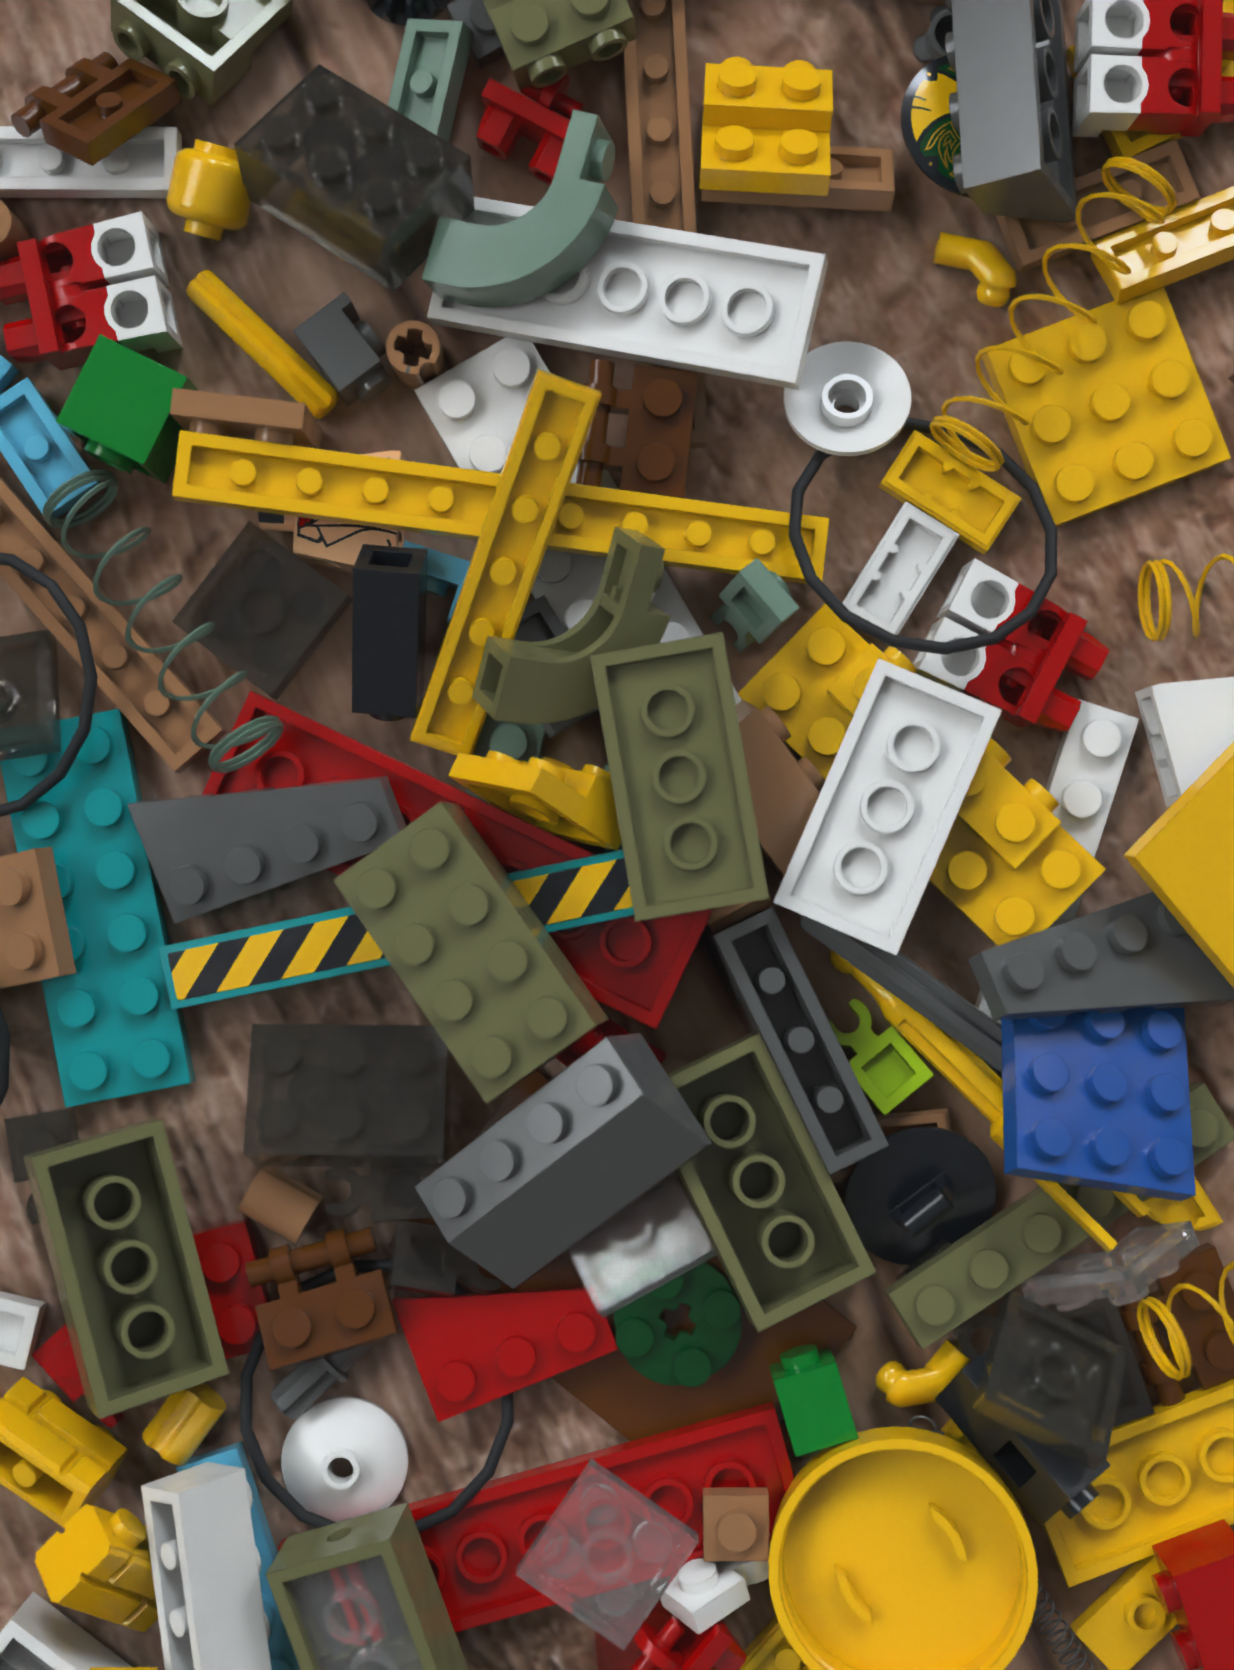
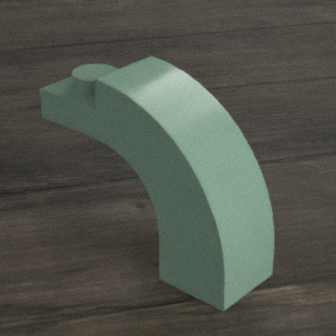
M573 110L553 181L540 202L525 215L499 225H479L439 216L422 280L440 299L477 307L513 306L529 302L550 293L573 278L585 267L606 239L619 208L605 184L600 183V181L606 182L609 179L615 161V144L597 114Z

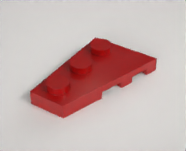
M595 1285L523 1289L516 1292L482 1294L472 1292L431 1297L404 1296L392 1299L438 1423L618 1350L615 1335Z

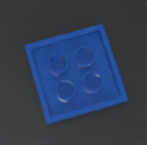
M1154 1007L1131 1008L1122 1012L1112 1013L1087 1011L1074 1012L1068 1016L1001 1020L1004 1174L1183 1201L1196 1195L1184 1008L1154 1010Z

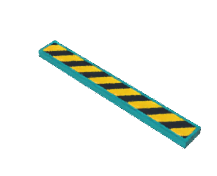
M623 849L507 873L548 933L634 915ZM351 906L158 947L172 1010L391 965Z

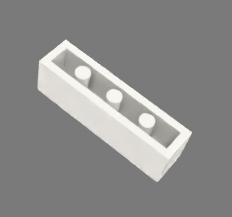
M205 1462L141 1485L165 1670H272L268 1645L270 1624L263 1607L259 1577L261 1558L255 1546L250 1510L253 1496L250 1485L246 1480L245 1468Z

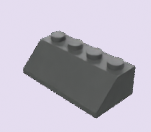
M945 0L953 19V31L946 33L945 46L951 69L956 73L957 92L951 93L949 96V109L954 128L960 133L961 153L955 154L953 157V172L959 191L962 194L967 193L984 214L1064 223L1074 221L1077 199L1062 0Z
M641 1033L610 1036L599 1042L417 1184L415 1189L446 1241L512 1289H515L712 1145V1142Z

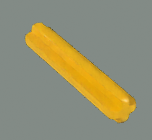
M201 271L189 283L186 293L190 299L297 402L305 403L314 418L322 419L330 413L340 399L336 389L212 271Z

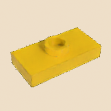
M916 430L913 431L878 488L903 504L905 501L957 532L960 534L959 540L983 555L989 550L1022 499Z
M1155 1555L1134 1562L1070 1624L1078 1638L1109 1670H1130L1178 1624L1174 1612L1171 1614L1165 1612L1154 1589L1151 1575L1160 1572Z

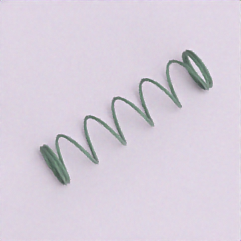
M102 469L86 471L72 477L51 493L44 504L42 516L50 527L62 529L61 545L67 553L78 558H103L98 565L93 579V592L100 601L118 606L137 604L130 615L125 629V640L132 649L143 653L172 651L165 660L158 677V690L163 697L175 701H193L207 698L193 720L191 739L197 746L213 749L207 762L211 769L217 773H227L237 770L262 756L274 746L283 733L284 725L277 716H263L243 724L229 733L218 744H207L201 742L198 738L197 725L208 706L221 692L243 681L247 677L248 672L244 670L237 672L219 687L203 693L189 696H176L168 693L164 687V675L172 660L185 646L208 635L215 628V623L208 622L201 625L181 642L170 646L144 648L134 642L131 638V626L139 611L148 601L156 599L177 587L182 582L183 576L182 574L171 575L162 580L141 598L115 601L104 597L99 590L98 579L106 563L112 556L125 552L144 541L149 536L151 529L145 526L133 530L120 539L108 552L83 554L73 550L67 542V528L86 523L103 512L116 497L119 482L112 472ZM106 480L88 491L73 506L66 518H51L57 504L68 494L93 481ZM108 487L104 495L93 505L75 514L90 497L101 489ZM143 533V534L140 535L138 538H136L134 541H132V542H130V543L124 545V544L127 543L129 540H131L133 537H135V536H137V535ZM266 735L256 745L242 754L219 762L231 748Z

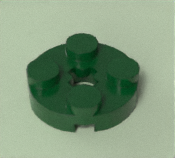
M682 1252L668 1254V1257H659L651 1262L646 1261L627 1276L617 1294L614 1306L616 1344L626 1357L628 1363L647 1379L669 1386H700L711 1375L720 1371L727 1364L737 1348L742 1330L739 1300L726 1275L716 1265L700 1256ZM680 1303L687 1304L690 1307L688 1317L695 1323L690 1331L680 1330L677 1335L666 1332L667 1322L660 1317L662 1310L667 1308L668 1310L675 1311Z

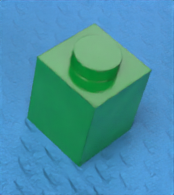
M815 1344L797 1346L780 1354L781 1362L769 1365L796 1457L858 1439L839 1370L830 1347L818 1350Z

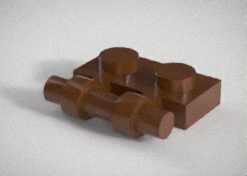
M102 52L92 60L82 58L66 69V78L50 88L43 85L27 95L24 100L25 106L11 115V122L16 131L26 138L42 128L45 143L93 166L181 103L177 79L132 58H128L118 65L116 59L111 54Z
M603 359L590 360L587 383L581 385L601 391L602 395L577 462L575 484L601 487L603 470L622 472L620 490L684 498L698 372L634 365L632 389L626 390L617 389L613 386L614 362ZM609 413L628 415L625 447L606 444Z
M371 1226L347 1233L345 1227L325 1233V1240L292 1249L289 1244L269 1249L268 1257L246 1263V1273L252 1288L276 1281L280 1299L255 1306L270 1371L278 1372L400 1335L385 1272L379 1269L358 1275L355 1257L377 1251V1243ZM332 1264L337 1282L303 1292L299 1274Z
M1208 1242L1149 1266L1159 1289L1157 1291L1144 1295L1136 1276L1123 1278L1113 1284L1121 1304L1116 1311L1125 1331H1132L1142 1356V1360L1138 1363L1145 1383L1154 1386L1162 1406H1171L1183 1401L1185 1394L1180 1382L1168 1377L1151 1356L1139 1329L1137 1306L1142 1299H1146L1148 1296L1160 1300L1166 1306L1171 1289L1179 1283L1191 1284L1205 1291L1219 1303V1281L1224 1267L1215 1246ZM1226 1276L1224 1286L1226 1310L1234 1322V1292ZM1180 1290L1174 1295L1172 1300L1171 1313L1177 1320L1188 1344L1192 1361L1191 1370L1197 1384L1206 1390L1233 1379L1234 1345L1226 1331L1222 1316L1200 1294L1192 1290ZM1148 1307L1150 1322L1156 1339L1167 1358L1180 1371L1171 1347L1165 1348L1156 1322L1160 1318L1153 1309Z

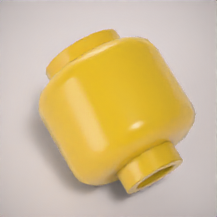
M195 139L194 149L185 148L177 152L166 200L171 212L186 218L183 231L221 241L223 229L236 231L246 226L257 181L254 169L244 163L246 153Z

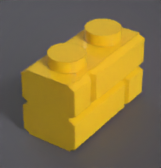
M23 1376L6 1392L3 1398H0V1484L65 1529V1523L86 1503L93 1505L106 1491L128 1448L116 1441L106 1428L93 1425L64 1405L55 1393L41 1389Z
M86 1503L65 1523V1531L63 1533L57 1531L36 1551V1559L34 1561L51 1602L143 1633L158 1620L147 1529L129 1510L120 1508L115 1513Z

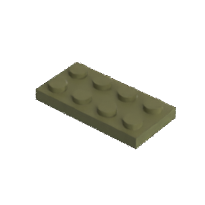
M723 632L590 655L635 922L769 899Z

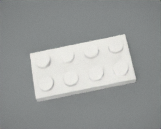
M878 658L773 903L888 953L897 955L1002 710Z

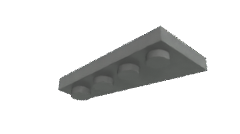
M387 776L311 783L284 788L251 789L243 792L190 795L183 798L163 800H140L127 804L174 924L371 853L406 827Z
M1154 892L993 947L968 959L994 1021L1068 1016L1074 1012L1087 1011L1112 1013L1122 1012L1131 1008L1154 1007L1155 1010L1178 1008L1189 1004L1213 1006L1224 1005L1234 1000V988Z

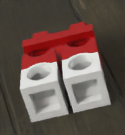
M1085 0L1075 16L1074 72H1077L1078 75L1074 79L1072 137H1098L1102 130L1146 131L1160 135L1180 133V136L1199 137L1211 123L1234 122V77L1221 76L1222 60L1234 61V14L1223 12V0Z
M142 211L56 233L40 241L32 238L16 242L19 256L0 262V301L6 306L29 301L32 318L4 324L3 334L7 352L18 363L49 361L59 370L78 367V364H85L99 334L135 352L154 348L159 353L183 348L172 294L166 288L170 284L159 232Z
M974 558L961 568L936 616L940 620L932 624L925 639L949 642L991 633L1023 611L1032 598L1034 591ZM1045 598L1034 618L995 645L948 655L918 651L912 664L918 670L917 675L1001 709L1000 717H1003L1004 720L1019 728L1034 724L1044 729L1062 733L1070 729L1081 705V701L1054 688L1063 669L1086 681L1092 680L1100 671L1109 653V649L1092 635L1083 631L1088 622L1087 620L1072 612L1067 613L1063 608Z

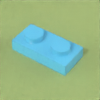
M26 377L0 395V451L40 512L43 513L44 504L53 491L72 477L90 471L92 468L68 432L56 422L58 417L36 384ZM100 480L83 485L68 494L57 504L51 518L57 519L72 509L88 491L101 483Z

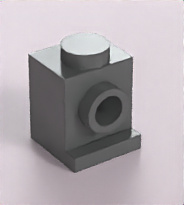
M343 292L293 331L307 354L333 388L336 389L346 405L350 406L358 399L362 402H368L377 397L390 385L392 378L384 369L379 357L386 353L384 345L366 321L363 320L354 326L360 318L352 301Z

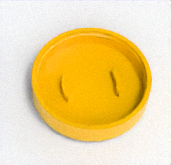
M881 1427L857 1432L858 1439L825 1448L815 1455L793 1479L782 1498L772 1529L768 1561L770 1594L775 1614L789 1644L802 1662L810 1670H1004L1020 1649L1032 1623L1038 1592V1569L1035 1550L1025 1517L1012 1491L997 1472L977 1453L958 1441L942 1434L912 1427Z

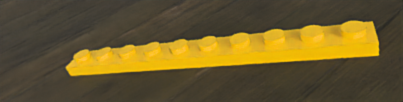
M180 430L172 497L175 501L478 541L501 474ZM569 484L546 549L607 558L616 526L637 530L665 549L663 562L666 566L737 575L743 568L758 558L768 571L776 573L784 581L807 584L788 536L789 512L582 484ZM802 514L801 536L815 573L822 581L829 518Z

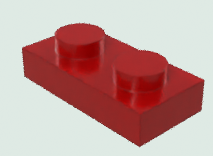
M245 1218L192 1233L225 1360L250 1352L260 1328L255 1306L271 1302L267 1284L252 1288L247 1277L246 1263L258 1260L260 1257L250 1219Z

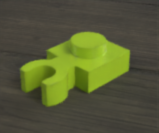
M854 998L848 1003V1007L859 1020V1026L854 1032L842 1033L835 1027V1024L829 1019L828 1021L841 1048H850L855 1054L848 1062L863 1093L881 1115L885 1117L928 1082L934 1074L893 1026H890L877 1037L871 1029L872 1019L868 1008L861 1001Z

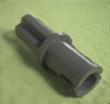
M377 1342L296 1366L272 1389L271 1398L273 1402L290 1419L299 1418L337 1380L342 1383L346 1382L349 1379L347 1371Z

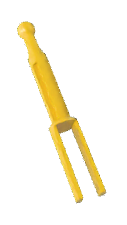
M830 950V961L835 969L842 973L851 974L873 996L884 1018L991 1122L990 1137L1004 1150L1003 1080L978 1055L833 950ZM1033 1179L1107 1253L1116 1247L1118 1243L1057 1182ZM1111 1191L1138 1218L1144 1217L1151 1210L1135 1194Z

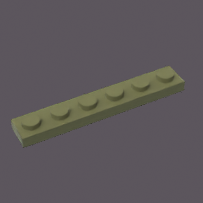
M1194 1082L1189 1085L1194 1167L1234 1140V1129L1205 1083ZM1057 1182L1102 1228L1130 1211L1110 1190ZM1038 1186L884 1289L883 1292L916 1345L924 1350L1091 1236ZM1135 1194L1142 1202L1150 1197Z

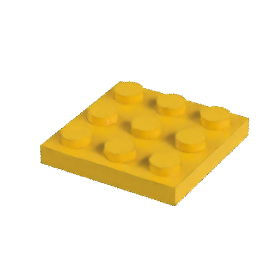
M1164 287L1119 305L1114 300L1088 310L1097 318L1098 323L1095 325H1090L1078 317L1072 316L1023 335L1025 340L1039 355L1058 364L1063 369V375L1051 372L1033 358L1014 352L993 350L985 353L982 357L996 394L1010 408L1029 419L1030 424L1023 425L1010 415L1004 413L1027 475L1039 486L1056 527L1216 467L1231 459ZM1018 338L999 344L1025 349Z

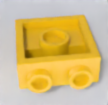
M730 57L721 64L706 63L702 103L699 189L828 196L831 177L830 130L833 116L832 70L816 69L811 63L804 60L789 62L784 67L753 66L749 60L743 57Z
M489 750L486 757L458 753L448 774L450 778L491 805L563 839L618 850L622 842L610 772L600 767L584 764L582 770L578 771L563 762L549 757H543L542 759L531 757L527 762L515 760L501 752Z

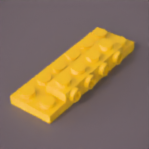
M825 603L738 692L741 700L754 705L760 711L769 706L791 734V737L784 743L800 758L805 756L819 771L824 780H826L878 658L915 674L918 670L897 648L889 646L882 652L873 643L869 645L847 623L841 621ZM990 737L929 882L995 946H999L1048 929L1106 868L1059 825L1061 821L1052 813L1059 806V803L1041 784L1030 778L1022 785L1005 769L1012 759Z

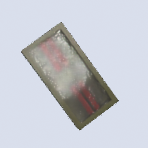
M408 1502L288 1536L265 1574L301 1670H469Z

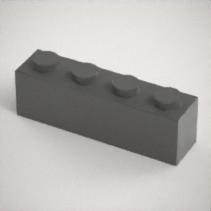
M773 907L710 937L709 941L754 1033L761 1034L828 1174L841 1170L889 1146Z

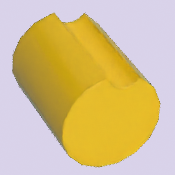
M205 1383L170 1394L142 1432V1438L148 1447L153 1448L161 1455L162 1459L175 1465H185L227 1408L226 1403L214 1389Z

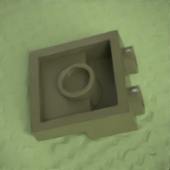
M110 0L111 32L118 48L128 58L141 61L147 57L162 68L164 74L177 79L180 96L191 99L197 94L213 105L251 69L253 51L291 16L293 0Z
M482 0L519 90L531 85L537 88L552 85L561 80L567 74L568 69L590 59L594 61L611 59L624 51L629 42L638 39L634 16L627 0Z

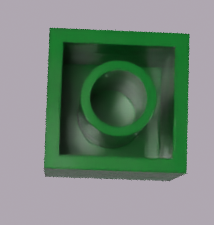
M99 334L56 422L77 440L86 445L84 448L85 452L100 461L130 475L135 469L166 484L176 464L180 430L185 431L170 415L173 388L199 390L188 377Z

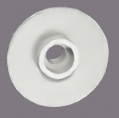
M859 342L829 343L807 353L799 390L784 387V411L794 432L808 445L832 455L859 456L884 447L901 432L910 412L911 388L901 366L884 351ZM850 406L856 412L843 413L836 410V408Z
M354 1396L332 1397L309 1407L297 1418L285 1438L281 1455L282 1475L288 1492L307 1511L335 1522H341L391 1506L401 1492L409 1465L406 1439L396 1420L376 1403ZM335 1458L349 1460L353 1466V1473L347 1477L335 1475L331 1469V1461Z

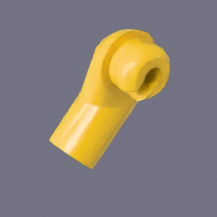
M940 231L933 263L971 271L980 281L976 290L978 301L992 307L1004 306L1009 301L1010 289L1016 287L1017 278L1016 271L1000 251L989 241Z
M946 1339L923 1368L907 1371L897 1361H889L878 1371L875 1377V1384L879 1391L886 1394L885 1400L898 1408L933 1403L936 1401L935 1398L972 1360L954 1343Z

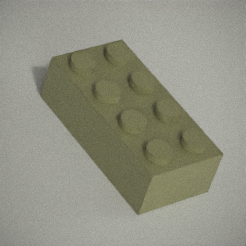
M439 802L333 880L486 1104L504 1095L609 1020L459 804Z
M749 1033L667 1073L712 1142V1145L676 1171L748 1321L758 1332L876 1273L760 1033Z
M147 1119L22 1156L88 1408L101 1419L228 1375L227 1363L163 1120Z

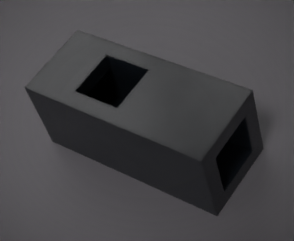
M362 545L353 567L352 713L369 714L374 719L381 721H397L405 717L416 718L424 692L428 549Z
M1003 1339L963 1368L935 1398L1040 1526L1046 1523L1059 1510H1062L1071 1520L1100 1494L1091 1483L1111 1465Z

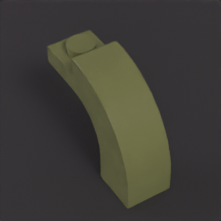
M615 526L596 597L584 617L570 630L555 638L544 641L528 642L488 636L472 698L494 720L523 724H546L564 721L598 708L590 655L658 644L665 633L670 616L650 602L652 594L659 588L663 579V555L665 549L637 530Z

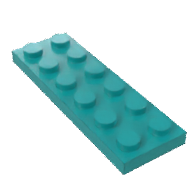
M119 709L93 713L91 731L66 777L26 810L10 814L17 853L34 848L52 847L76 968L75 974L42 980L65 1108L189 1084L196 1081L182 1008L171 1009L158 948L170 945L159 884L127 806L129 803L142 800L128 721ZM80 716L0 732V764L8 802L22 798L56 769L78 729Z

